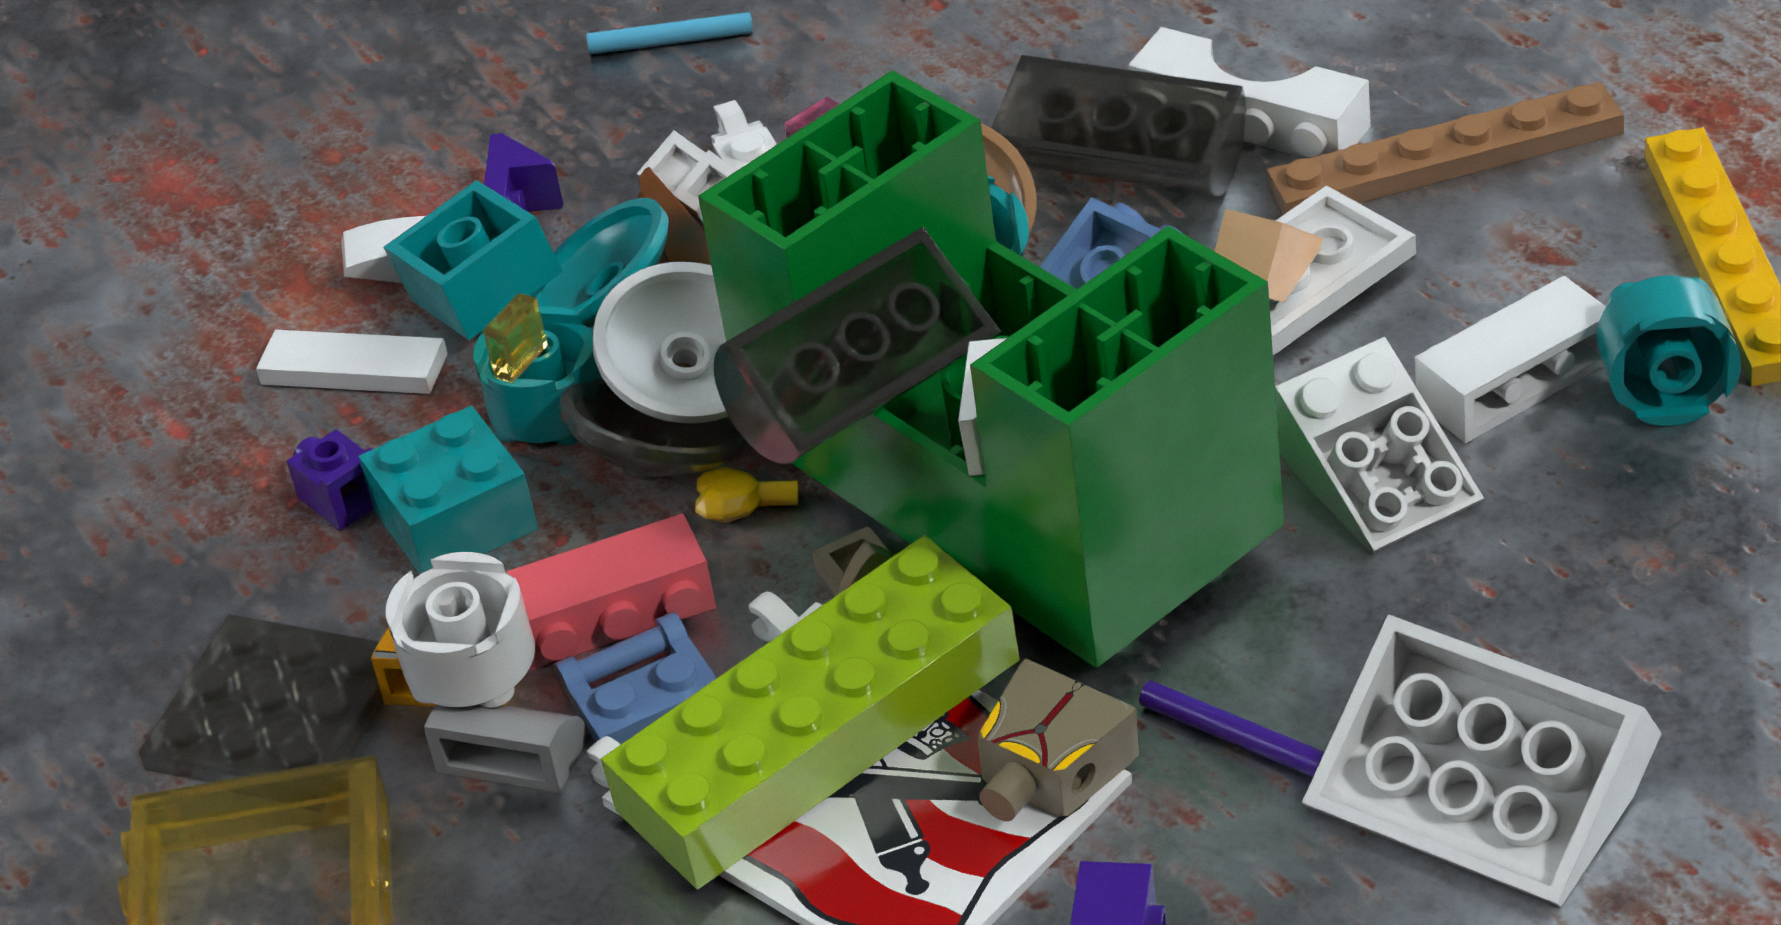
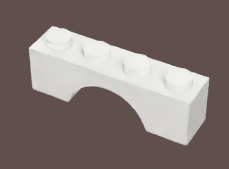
M1160 27L1128 65L1133 112L1293 155L1310 158L1345 149L1357 144L1371 127L1369 80L1317 66L1298 76L1279 81L1258 82L1240 79L1224 72L1216 65L1213 60L1211 39Z

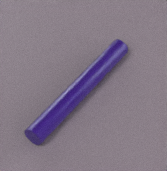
M1148 681L1141 690L1139 704L1311 777H1314L1325 753L1315 747L1154 681Z

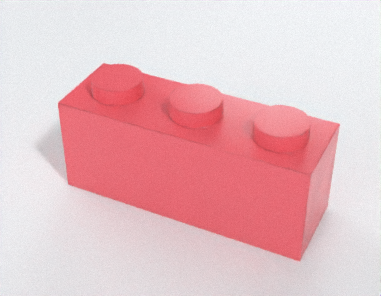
M684 513L506 571L510 576L515 577L519 584L535 641V654L530 670L635 636L655 627V619L671 612H676L679 618L683 620L716 608L707 561Z

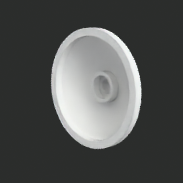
M669 262L654 265L628 276L610 291L602 302L595 318L593 353L602 378L621 400L646 415L676 423L711 422L739 412L711 265L696 262ZM687 363L692 367L683 368L677 366L676 364Z

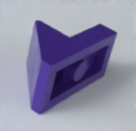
M502 133L490 134L484 185L527 212L562 208L564 203L554 163Z

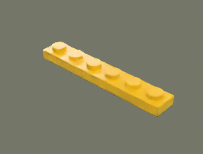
M1704 127L1691 130H1676L1668 134L1646 137L1644 157L1701 279L1707 282L1723 308L1740 352L1742 368L1750 385L1756 386L1781 381V285Z

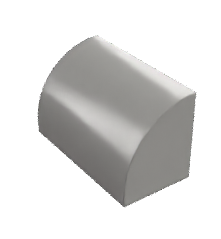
M480 704L467 707L436 705L424 725L437 773L561 793L590 735L585 722L578 716L508 705L493 708L483 707Z

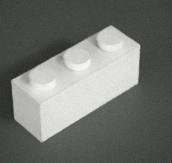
M1562 276L1415 356L1416 388L1437 422L1466 444L1604 367L1597 346L1596 334L1599 320L1606 306L1566 276Z

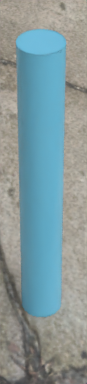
M751 12L587 33L589 54L596 55L753 34Z

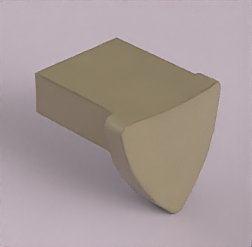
M866 526L812 551L816 572L835 596L894 556L870 526Z

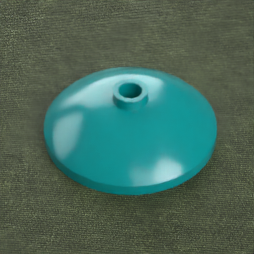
M637 198L618 204L587 222L554 251L563 272L548 282L539 294L522 301L519 310L535 306L563 307L581 315L582 323L588 328L590 326L594 327L595 318L602 302L617 284L642 269L658 265L668 237L669 220L666 211L658 202L651 198Z

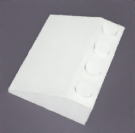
M1388 614L1303 798L1302 804L1307 808L1561 908L1633 799L1662 733L1645 707Z

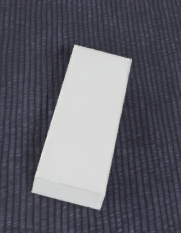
M275 330L257 365L256 371L261 385L430 394L447 357V350L444 338Z

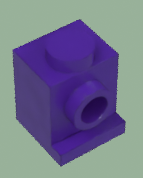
M337 429L321 439L315 436L304 439L296 447L293 457L286 461L297 497L339 531L373 510L358 457L373 449L369 447L363 450ZM349 482L357 487L356 490L342 498L341 487Z

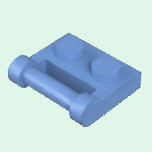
M671 612L655 619V627L576 661L573 656H570L553 664L555 676L561 690L578 717L585 722L589 734L595 743L602 737L608 736L621 745L717 678L688 637L685 627L676 612ZM667 651L669 654L667 657L594 689H591L589 686L593 682L659 653Z

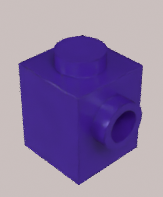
M1080 861L1070 925H1167L1165 905H1156L1152 864Z

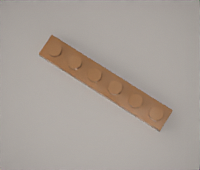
M1602 82L1580 85L1560 93L1533 100H1523L1514 105L1479 114L1465 115L1445 123L1422 129L1408 130L1399 135L1364 144H1354L1345 149L1310 158H1301L1291 163L1266 169L1267 186L1283 215L1326 185L1357 203H1362L1624 134V114Z

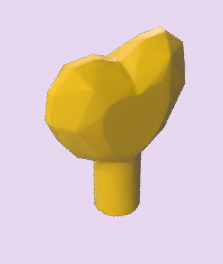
M729 467L704 472L697 479V491L700 496L696 500L695 512L708 520L728 523L749 516L760 506H798L799 504L798 480L758 481L748 472Z

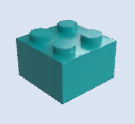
M478 180L383 247L411 301L468 340L482 333L496 321L498 322L499 318L525 299L539 294L548 282L563 272L537 218Z
M472 405L455 413L448 414L440 420L400 438L390 440L382 446L358 456L374 512L419 574L432 569L431 559L441 555L456 552L486 554L538 530L525 473Z

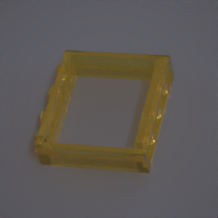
M376 755L132 796L131 830L121 832L122 851L125 862L129 866V875L121 876L118 884L121 908L124 916L127 918V925H166L168 853L350 823L351 925H393L390 804Z

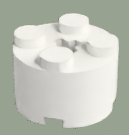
M475 552L449 553L431 559L433 568L415 578L412 571L408 572L391 590L387 599L385 614L401 669L413 698L421 703H433L447 707H467L480 704L483 707L493 708L508 702L514 695V686L522 680L529 670L535 654V641L516 578L510 576L505 571L504 564L496 558Z

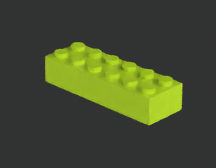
M923 535L600 758L615 810L697 890L1018 662L1020 658L1011 606L927 536Z

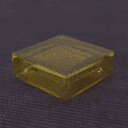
M518 293L483 330L495 378L512 384L548 346L537 298Z

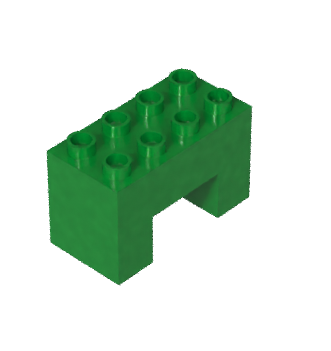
M891 70L698 195L743 431L912 544L923 535L927 536L1009 604L1012 612L1094 667H1099L1118 651L1129 645L1135 638L1215 577L1222 574L1233 563L1284 525L1268 281L1174 228L1166 226L1078 289L1074 288L996 242L981 120ZM1007 338L970 364L985 474L969 476L958 422L969 341Z

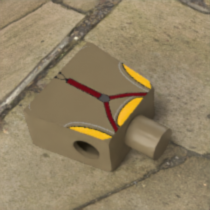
M1025 658L1017 668L979 734L978 745L982 778L987 783L980 792L982 805L992 816L1007 822L1012 821L1027 803L1056 817L1069 816L1138 757L1139 742L1136 707Z

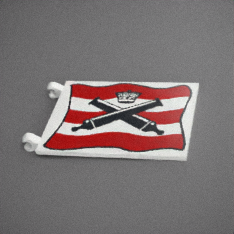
M768 591L763 592L749 604V611L759 616L753 622L752 630L758 638L770 642L821 607L822 604L815 602L798 617L778 596ZM977 690L719 874V876L801 925H992L1132 783V773L1125 769L1069 816L1056 817L1027 803L1012 821L1007 822L995 818L984 808L980 801V792L987 783L982 778L978 738L982 727L998 700ZM608 736L602 737L587 750L588 757L597 762L591 770L593 779L606 788H609L600 758L620 745L616 740ZM609 790L602 796L603 804L606 808L620 815L615 810Z

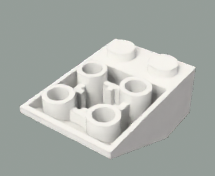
M1382 337L1275 386L1279 451L1299 480L1371 554L1483 501V495L1386 337Z

